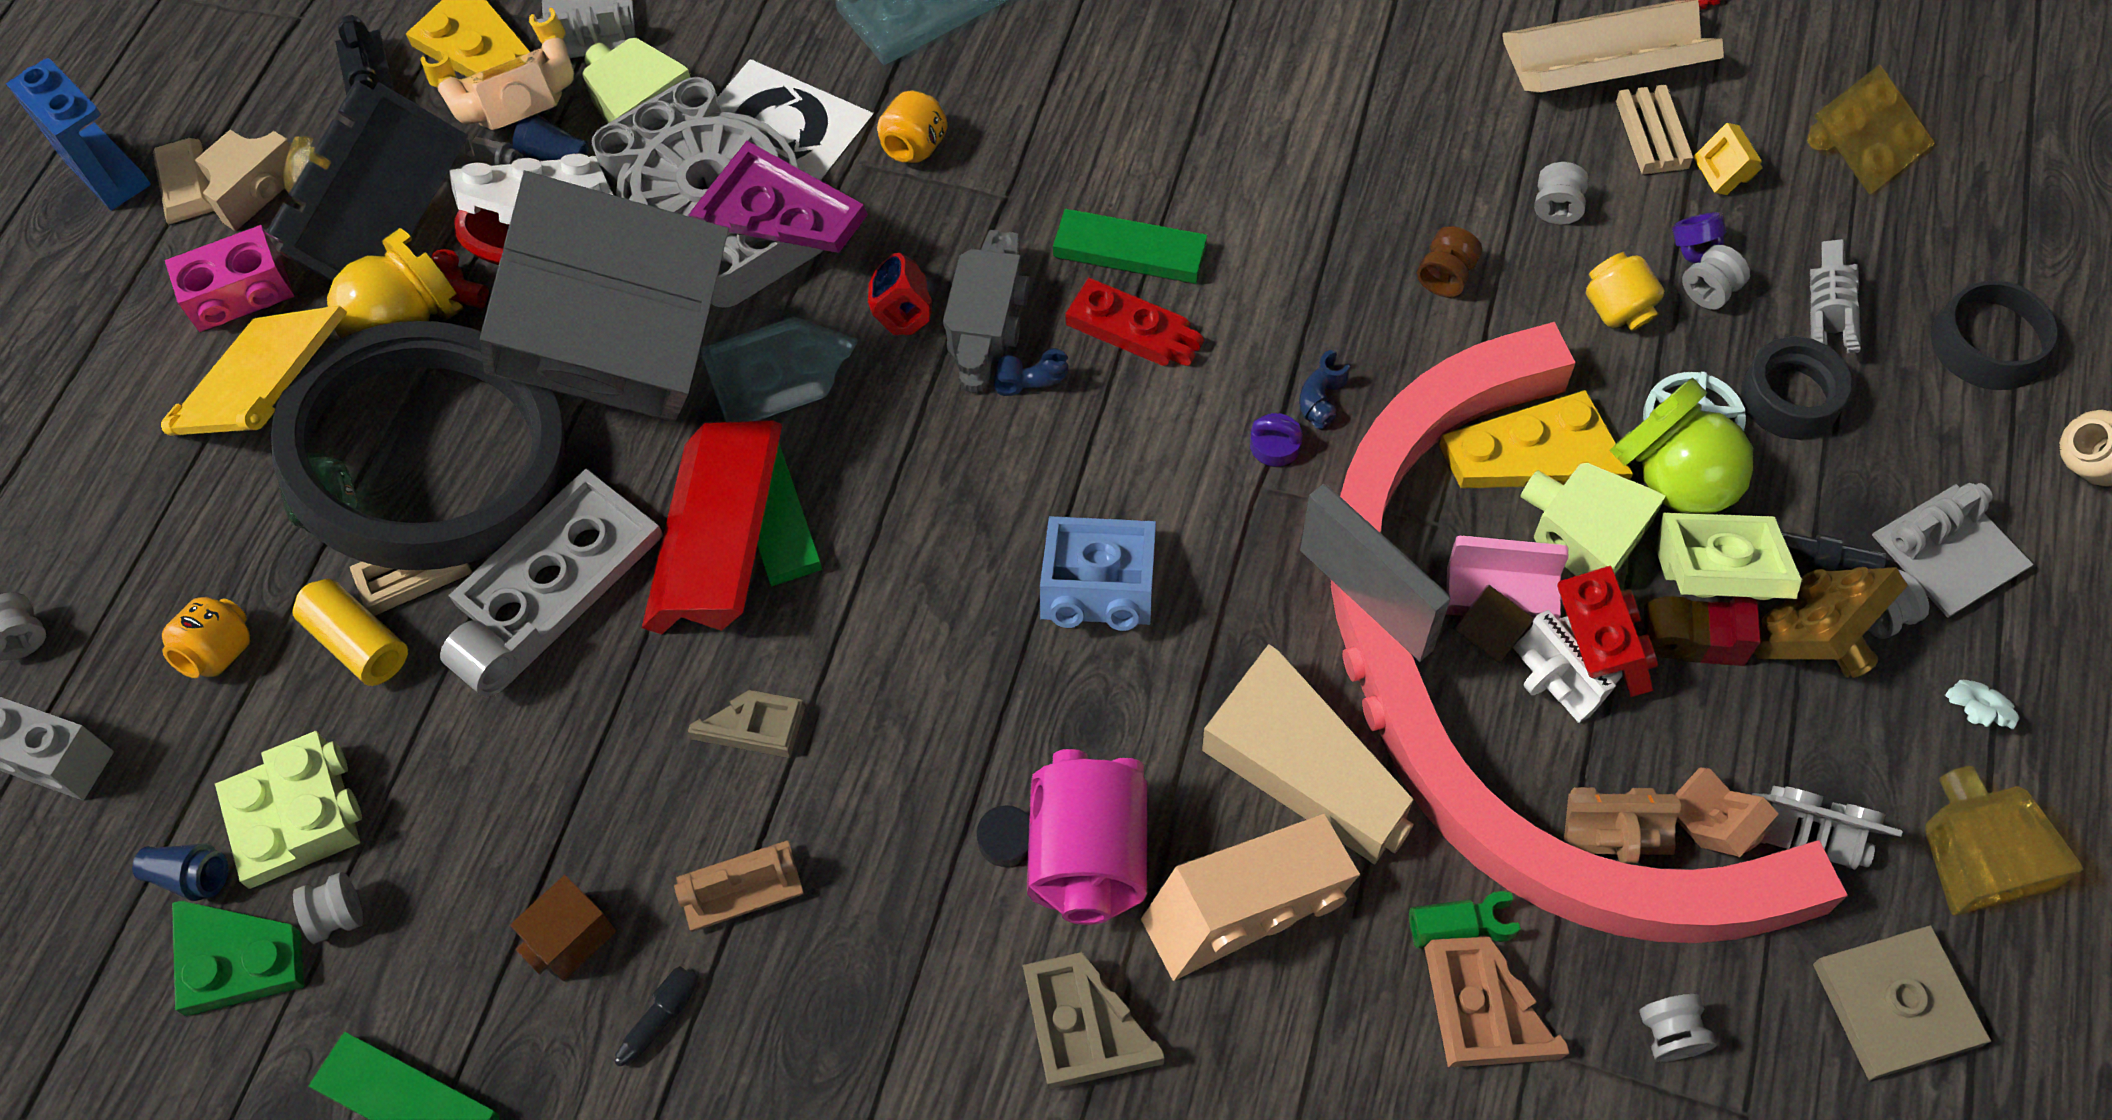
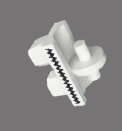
M1549 610L1535 617L1530 630L1513 647L1526 665L1533 671L1524 683L1526 690L1531 695H1536L1548 689L1578 723L1591 717L1622 677V671H1618L1601 677L1590 678L1568 617L1556 619Z

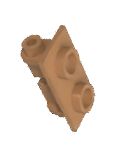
M788 840L676 877L678 884L674 885L678 902L681 908L684 907L691 932L804 895Z

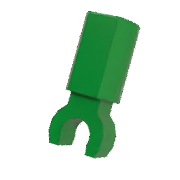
M1506 891L1493 892L1485 898L1483 903L1473 904L1472 900L1469 899L1411 907L1409 910V923L1414 946L1417 949L1424 948L1431 940L1474 938L1483 934L1490 937L1491 940L1499 942L1510 941L1520 932V924H1502L1498 922L1493 916V910L1509 907L1513 901L1512 893Z

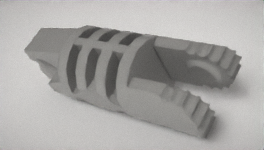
M1842 239L1823 241L1822 267L1810 269V337L1828 345L1827 333L1843 332L1844 346L1847 348V353H1858L1861 349L1860 308L1858 304L1859 269L1858 264L1846 265L1844 242Z

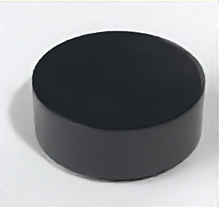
M1009 805L998 806L986 812L980 819L976 832L979 850L983 857L990 863L1000 867H1011L1025 861L1028 858L1030 817L1023 810Z

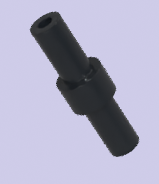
M1781 531L1791 556L1809 559L1811 566L1835 570L1837 566L1851 569L1859 567L1878 569L1885 567V553L1843 545V540L1837 537L1818 534L1816 538H1810Z

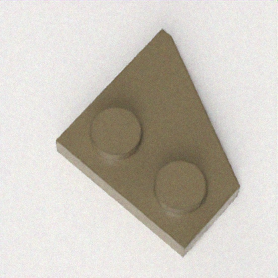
M1082 952L1023 965L1048 1090L1164 1064V1056L1160 1046L1155 1040L1152 1042L1130 1015V1010L1115 992L1108 989L1100 979L1098 971Z

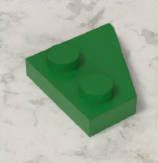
M185 901L172 903L175 1010L184 1016H190L304 987L301 931L293 925Z

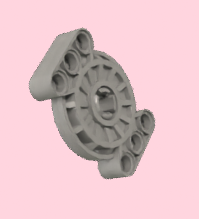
M700 77L688 78L601 127L592 138V146L607 183L617 187L616 196L688 216L746 140L798 168L795 154L782 135L768 124L750 116L721 112L713 84L707 79ZM702 186H705L706 189H702V190H701V189H698V188H700V187H702ZM728 232L711 304L718 307L734 306L815 257L823 250Z

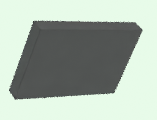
M1322 484L1308 498L1300 551L1411 655L1421 662L1434 651L1451 599L1450 596L1328 485Z

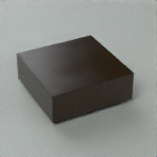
M1486 585L1453 629L1494 661L1500 663L1534 618L1491 585Z

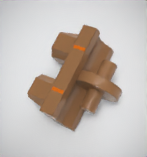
M1573 788L1568 796L1564 842L1591 854H1617L1619 861L1626 864H1637L1640 854L1674 855L1675 825L1680 813L1681 803L1676 794H1657L1654 788H1632L1626 794H1600L1595 788Z

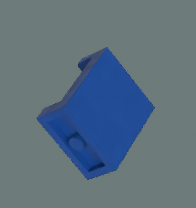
M46 58L36 65L28 67L20 75L5 83L62 160L110 211L151 185L144 173L95 122L82 129L99 118L101 113L51 59Z

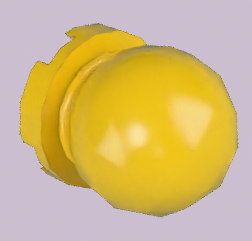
M401 228L382 241L387 251L385 257L365 256L347 264L334 278L327 296L328 307L340 305L347 311V314L335 327V331L340 338L384 324L429 321L430 315L435 314L442 320L447 321L462 311L463 306L458 301L449 300L456 295V292L428 254L425 252L417 258L405 245L412 238Z

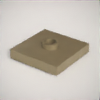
M1931 925L1821 957L1813 963L1869 1081L1973 1050L1990 1042Z

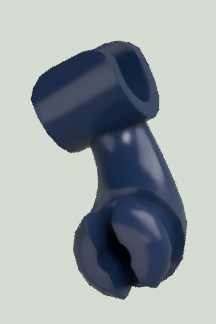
M1049 349L1045 351L1038 364L1027 369H1022L1020 359L1013 356H1003L999 359L997 371L995 372V390L999 395L1013 396L1020 393L1023 388L1053 386L1061 382L1068 374L1069 368L1066 362L1068 355L1061 349Z
M1328 350L1321 356L1319 368L1307 378L1299 397L1300 410L1305 420H1310L1312 425L1318 429L1326 428L1336 418V407L1328 402L1325 388L1331 390L1340 389L1346 385L1349 378V364L1339 371L1329 370L1336 361L1337 352L1334 350Z

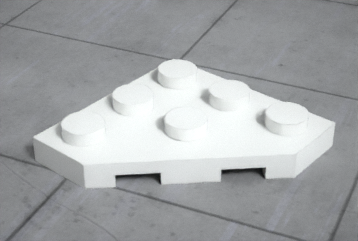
M568 154L560 160L549 161L522 158L515 160L512 164L495 166L485 163H470L463 166L462 169L449 170L451 188L459 210L472 214L481 211V208L499 213V221L505 224H510L524 170L613 195L596 156L588 157L583 154Z

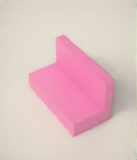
M1457 536L1447 566L1446 593L1451 599L1446 614L1463 616L1485 586L1491 585L1534 619L1538 614L1549 610L1556 619H1559L1560 594L1557 584L1561 581V574L1568 560V546Z

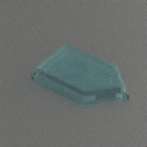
M793 316L700 347V352L725 421L747 422L757 421L825 398L835 382L834 376L843 360L849 358L855 348L857 338Z

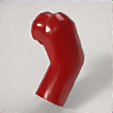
M447 249L435 251L431 259L456 292V295L449 300L458 301L460 304L478 309L485 307L489 295L488 287L464 279L462 270L458 266L459 256L454 251Z

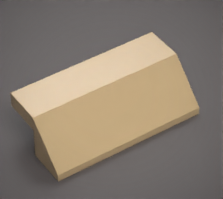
M1699 0L1671 1L1503 33L1504 45L1524 91L1546 92L1724 58L1722 39L1701 38Z

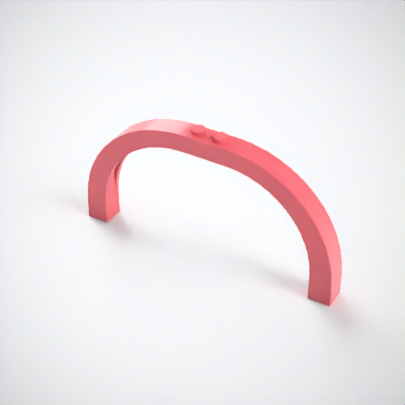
M1552 322L1514 332L1474 345L1443 360L1416 378L1396 395L1380 413L1360 442L1347 470L1340 497L1381 533L1382 518L1394 491L1410 468L1426 451L1441 440L1442 435L1453 432L1460 426L1483 415L1565 392L1575 366V361L1556 323ZM1331 580L1336 619L1346 647L1343 650L1345 669L1352 682L1358 680L1366 697L1362 700V706L1368 726L1372 731L1379 730L1401 780L1422 812L1438 831L1475 867L1510 892L1545 911L1582 926L1623 937L1673 943H1706L1737 940L1775 931L1827 915L1848 896L1820 840L1751 861L1724 867L1695 870L1657 869L1626 864L1591 854L1537 828L1510 809L1492 793L1465 763L1450 741L1435 711L1413 656Z

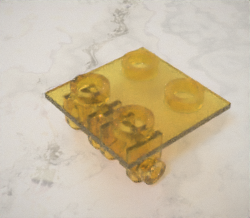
M1881 65L1875 67L1814 114L1818 122L1811 126L1807 137L1808 144L1815 150L1830 149L1836 146L1868 194L1876 191L1935 143Z

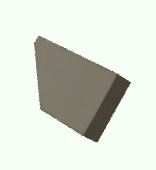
M748 690L729 701L730 706L704 721L698 719L693 722L688 730L692 740L790 758L805 706L801 699Z

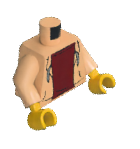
M549 8L551 16L545 22L539 23L534 14L529 17L531 26L543 44L541 49L460 80L456 78L449 54L443 49L439 50L442 61L438 63H427L425 57H421L420 60L429 84L438 87V91L459 122L466 125L479 123L483 127L495 130L550 109L558 104L562 90L572 83L574 72L563 40L566 31L553 8Z

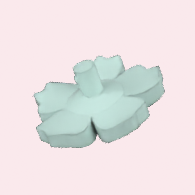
M1959 680L1945 695L1949 698L1950 703L1966 706L1964 711L1969 714L1967 720L1973 724L1981 723L1989 727L1994 720L2000 726H2008L2014 729L2020 719L2013 709L2015 706L2010 700L1994 689L1989 690L1988 686L1979 682Z

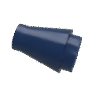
M540 115L519 120L513 135V149L518 150L523 158L549 161L560 160L568 154L588 155L589 144L587 141L578 139Z
M208 843L160 848L146 846L136 854L132 867L136 879L155 884L190 901H199L219 893L227 880L229 868L226 856Z

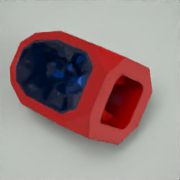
M893 253L878 266L868 287V304L872 315L893 335L914 334L930 321L932 313V299L928 293L926 276L920 271L916 261L902 253Z

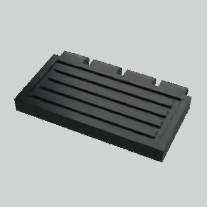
M354 82L338 109L341 115L354 122L352 128L336 119H332L313 151L314 155L329 163V167L326 170L308 161L288 194L292 199L303 204L305 208L301 212L283 203L266 231L268 236L283 244L279 250L280 254L331 282L349 263L365 256L385 257L387 251L382 241L401 228L412 236L469 136L379 82L374 90L360 82Z

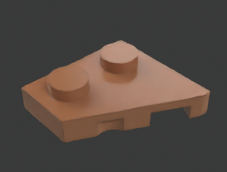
M1490 937L1431 940L1424 947L1448 1068L1561 1060L1569 1054L1567 1043L1561 1035L1554 1038L1531 1006L1536 1003L1535 999L1522 981H1519L1510 973L1507 967V960Z

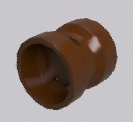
M1447 226L1437 231L1430 245L1431 252L1424 256L1416 273L1419 282L1428 291L1438 296L1455 297L1462 293L1469 279V270L1473 269L1482 254V244L1470 231L1461 227Z

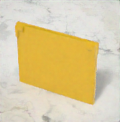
M338 305L253 318L182 405L175 404L161 422L162 431L167 435L177 436L261 429L274 414L275 408L272 406L280 398L282 392L292 383L347 314V311Z

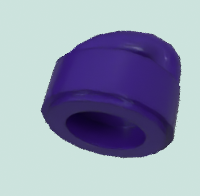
M1719 212L1692 216L1675 223L1672 227L1676 246H1680L1683 257L1688 262L1694 264L1701 262L1703 254L1714 245H1723V235L1727 233L1723 215L1719 214ZM1711 241L1707 249L1700 252L1695 251L1694 245Z
M1279 413L1264 415L1255 420L1252 425L1250 449L1253 456L1261 463L1268 466H1284L1290 464L1298 457L1301 451L1303 432L1300 425L1292 417Z

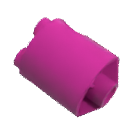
M1060 750L1053 754V764L1046 765L1035 772L1031 781L1027 895L1035 903L1049 909L1058 910L1062 914V918L1070 923L1082 925L1104 923L1143 902L1147 894V781L1144 777V765L1141 761L1133 758H1118L1112 761L1088 759V754L1081 750Z

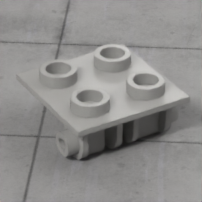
M542 0L543 18L537 20L539 23L547 21L551 16L549 8L555 10L566 31L563 40L569 58L585 56L588 49L596 43H603L613 50L629 38H636L633 0Z
M1967 483L1962 487L1955 484L1872 534L1900 567L1919 582L1926 595L1947 618L2034 565L1986 516L1985 512L1993 497L1990 489L1982 483L1976 485Z
M1773 786L1771 794L1752 793V795L1764 797L1779 813L1765 829V836L1760 843H1768L1790 849L1793 838L1792 848L1807 844L1812 822L1814 821L1817 823L1812 842L1820 840L1831 862L1845 865L1850 869L1855 870L1858 865L1869 867L1873 860L1875 846L1866 843L1868 832L1900 837L1902 835V830L1883 825L1884 813L1852 804L1843 805L1832 802L1830 810L1821 808L1823 796L1787 786L1785 788Z

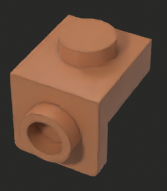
M1699 768L1676 793L1681 803L1680 813L1676 821L1701 848L1741 857L1744 852L1750 851L1762 841L1765 836V829L1779 814L1764 797L1730 791L1716 774L1708 768Z

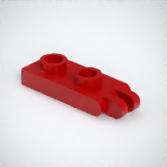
M1091 278L1087 279L1065 313L1066 326L1162 366L1168 365L1170 360L1184 366L1191 365L1196 356L1194 351H1198L1205 341L1202 334L1190 329L1191 323L1187 318Z

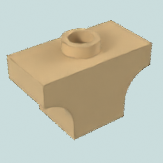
M229 130L195 159L209 181V185L203 194L221 221L234 231H237L269 201L274 199L303 170V166L288 140L275 131L261 138L248 139Z

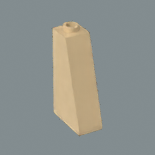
M1268 644L1204 728L1202 751L1308 820L1325 814L1341 843L1373 864H1376L1386 848L1396 853L1414 825L1406 819L1413 798L1276 648Z

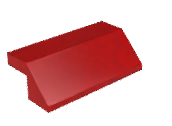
M775 421L704 423L686 442L642 623L643 629L662 635L682 617L722 631L743 613L780 439L781 423Z

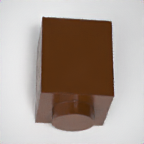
M565 874L510 924L514 931L524 940L515 950L539 975L550 967L563 982L617 932L606 916Z

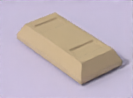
M187 138L154 148L153 156L168 225L215 211L203 194L209 185V181L195 161L203 153L202 144L198 139Z

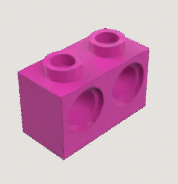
M261 225L165 260L177 302L199 332L294 297L281 256Z

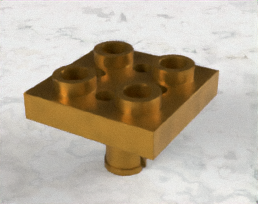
M1859 567L1853 570L1841 571L1814 570L1801 577L1802 581L1797 599L1787 598L1781 606L1768 612L1761 621L1762 626L1759 628L1760 643L1754 651L1758 659H1835L1845 677L1850 675L1852 678L1858 677L1870 671L1878 662L1877 655L1871 651L1862 635L1906 589L1908 584L1897 568L1868 569L1866 567Z

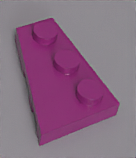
M747 140L688 214L692 218L728 227V232L836 253L842 250L868 215L864 204Z

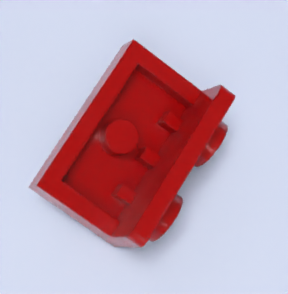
M1611 565L1559 581L1557 584L1558 591L1588 676L1590 678H1597L1622 671L1630 697L1653 691L1648 669L1658 667L1655 652L1648 634L1638 637L1633 623L1641 621L1635 599L1631 589L1620 590Z

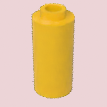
M322 579L307 584L299 591L293 607L295 620L365 685L376 686L382 684L401 669L408 655L406 644L337 581Z

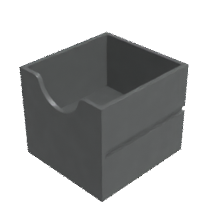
M524 170L479 339L484 373L675 422L689 394L729 228Z

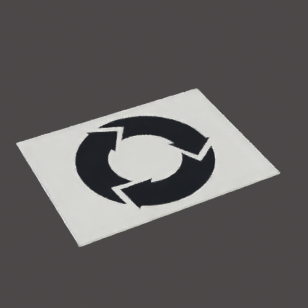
M751 59L717 97L721 112L750 116L776 130L785 138L793 150L798 169L818 180L824 177L874 114Z

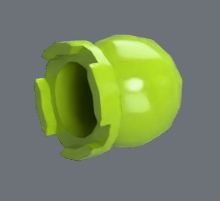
M1693 377L1656 407L1647 419L1632 432H1628L1609 451L1623 466H1626L1634 458L1637 462H1642L1644 482L1648 488L1666 496L1662 504L1673 512L1713 514L1737 503L1748 489L1753 474V446L1738 424L1721 413L1701 410L1702 405L1698 402L1707 394V391Z

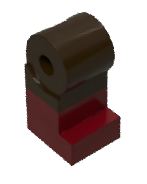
M1665 596L1655 598L1644 606L1645 634L1649 636L1656 657L1677 659L1684 662L1745 666L1760 643L1757 599L1751 597L1733 596L1730 603L1691 601L1684 597Z

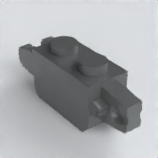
M989 230L981 250L970 249L959 256L943 324L947 334V350L956 359L957 367H959V384H961V389H965V392L969 391L971 394L973 392L978 393V391L983 392V389L987 388L993 364L997 365L999 359L1007 355L1009 346L1016 347L1018 343L1020 317H1016L1018 306H1026L1030 286L1029 276H1022L1018 233Z

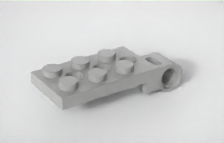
M585 469L449 594L453 603L472 620L460 625L446 639L440 653L442 663L479 695L489 697L499 693L663 537L659 525ZM594 529L600 532L597 540L589 546L578 547L573 545L576 536L585 530ZM544 567H561L558 577L552 582L546 584L535 582L537 573ZM511 602L521 604L519 613L511 620L503 622L495 620L497 611L503 605Z

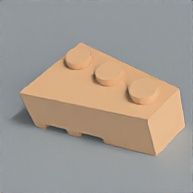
M1322 814L1176 866L1141 918V921L1172 980L1175 981L1267 935L1279 933L1290 927L1297 920L1312 913L1318 917L1332 912L1345 903L1347 898L1344 893L1360 873L1326 815Z

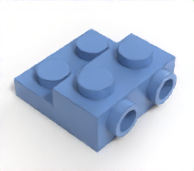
M1049 516L1040 582V619L1052 620L1056 625L1064 628L1078 626L1082 621L1107 622L1110 627L1120 631L1130 630L1137 624L1150 625L1156 521Z

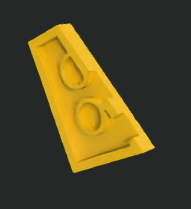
M442 0L406 33L412 47L439 62L442 61L439 50L447 51L454 70L466 77L530 53L487 0Z
M1586 390L1444 434L1439 444L1460 488L1525 487L1537 470L1564 485L1581 463L1592 464L1628 480H1631L1633 475L1628 464L1623 466L1609 451L1616 443Z

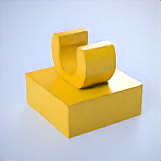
M1726 123L1693 156L1714 193L1728 195L1740 182H1749L1763 168L1760 164L1762 160L1740 125Z

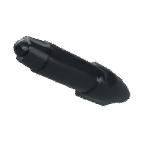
M679 966L652 994L655 998L654 1004L622 1040L623 1043L615 1054L616 1066H629L637 1057L642 1055L672 1018H676L681 1012L697 984L698 976L691 970L686 971Z

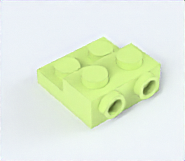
M1663 513L1656 552L1665 579L1676 580L1680 594L1694 595L1701 598L1740 596L1758 600H1769L1772 598L1797 599L1802 579L1775 517Z
M317 731L262 752L264 764L215 783L239 880L248 889L360 844L355 822L362 819L361 810L352 791L349 788H344L341 774L348 771L345 757L336 741L328 743Z

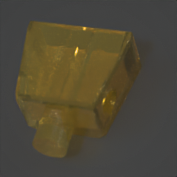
M1974 766L1955 769L1939 778L1950 804L1942 807L1926 823L1925 832L1947 904L1953 916L2058 889L2083 870L2077 857L2026 789L2016 786L1988 794Z

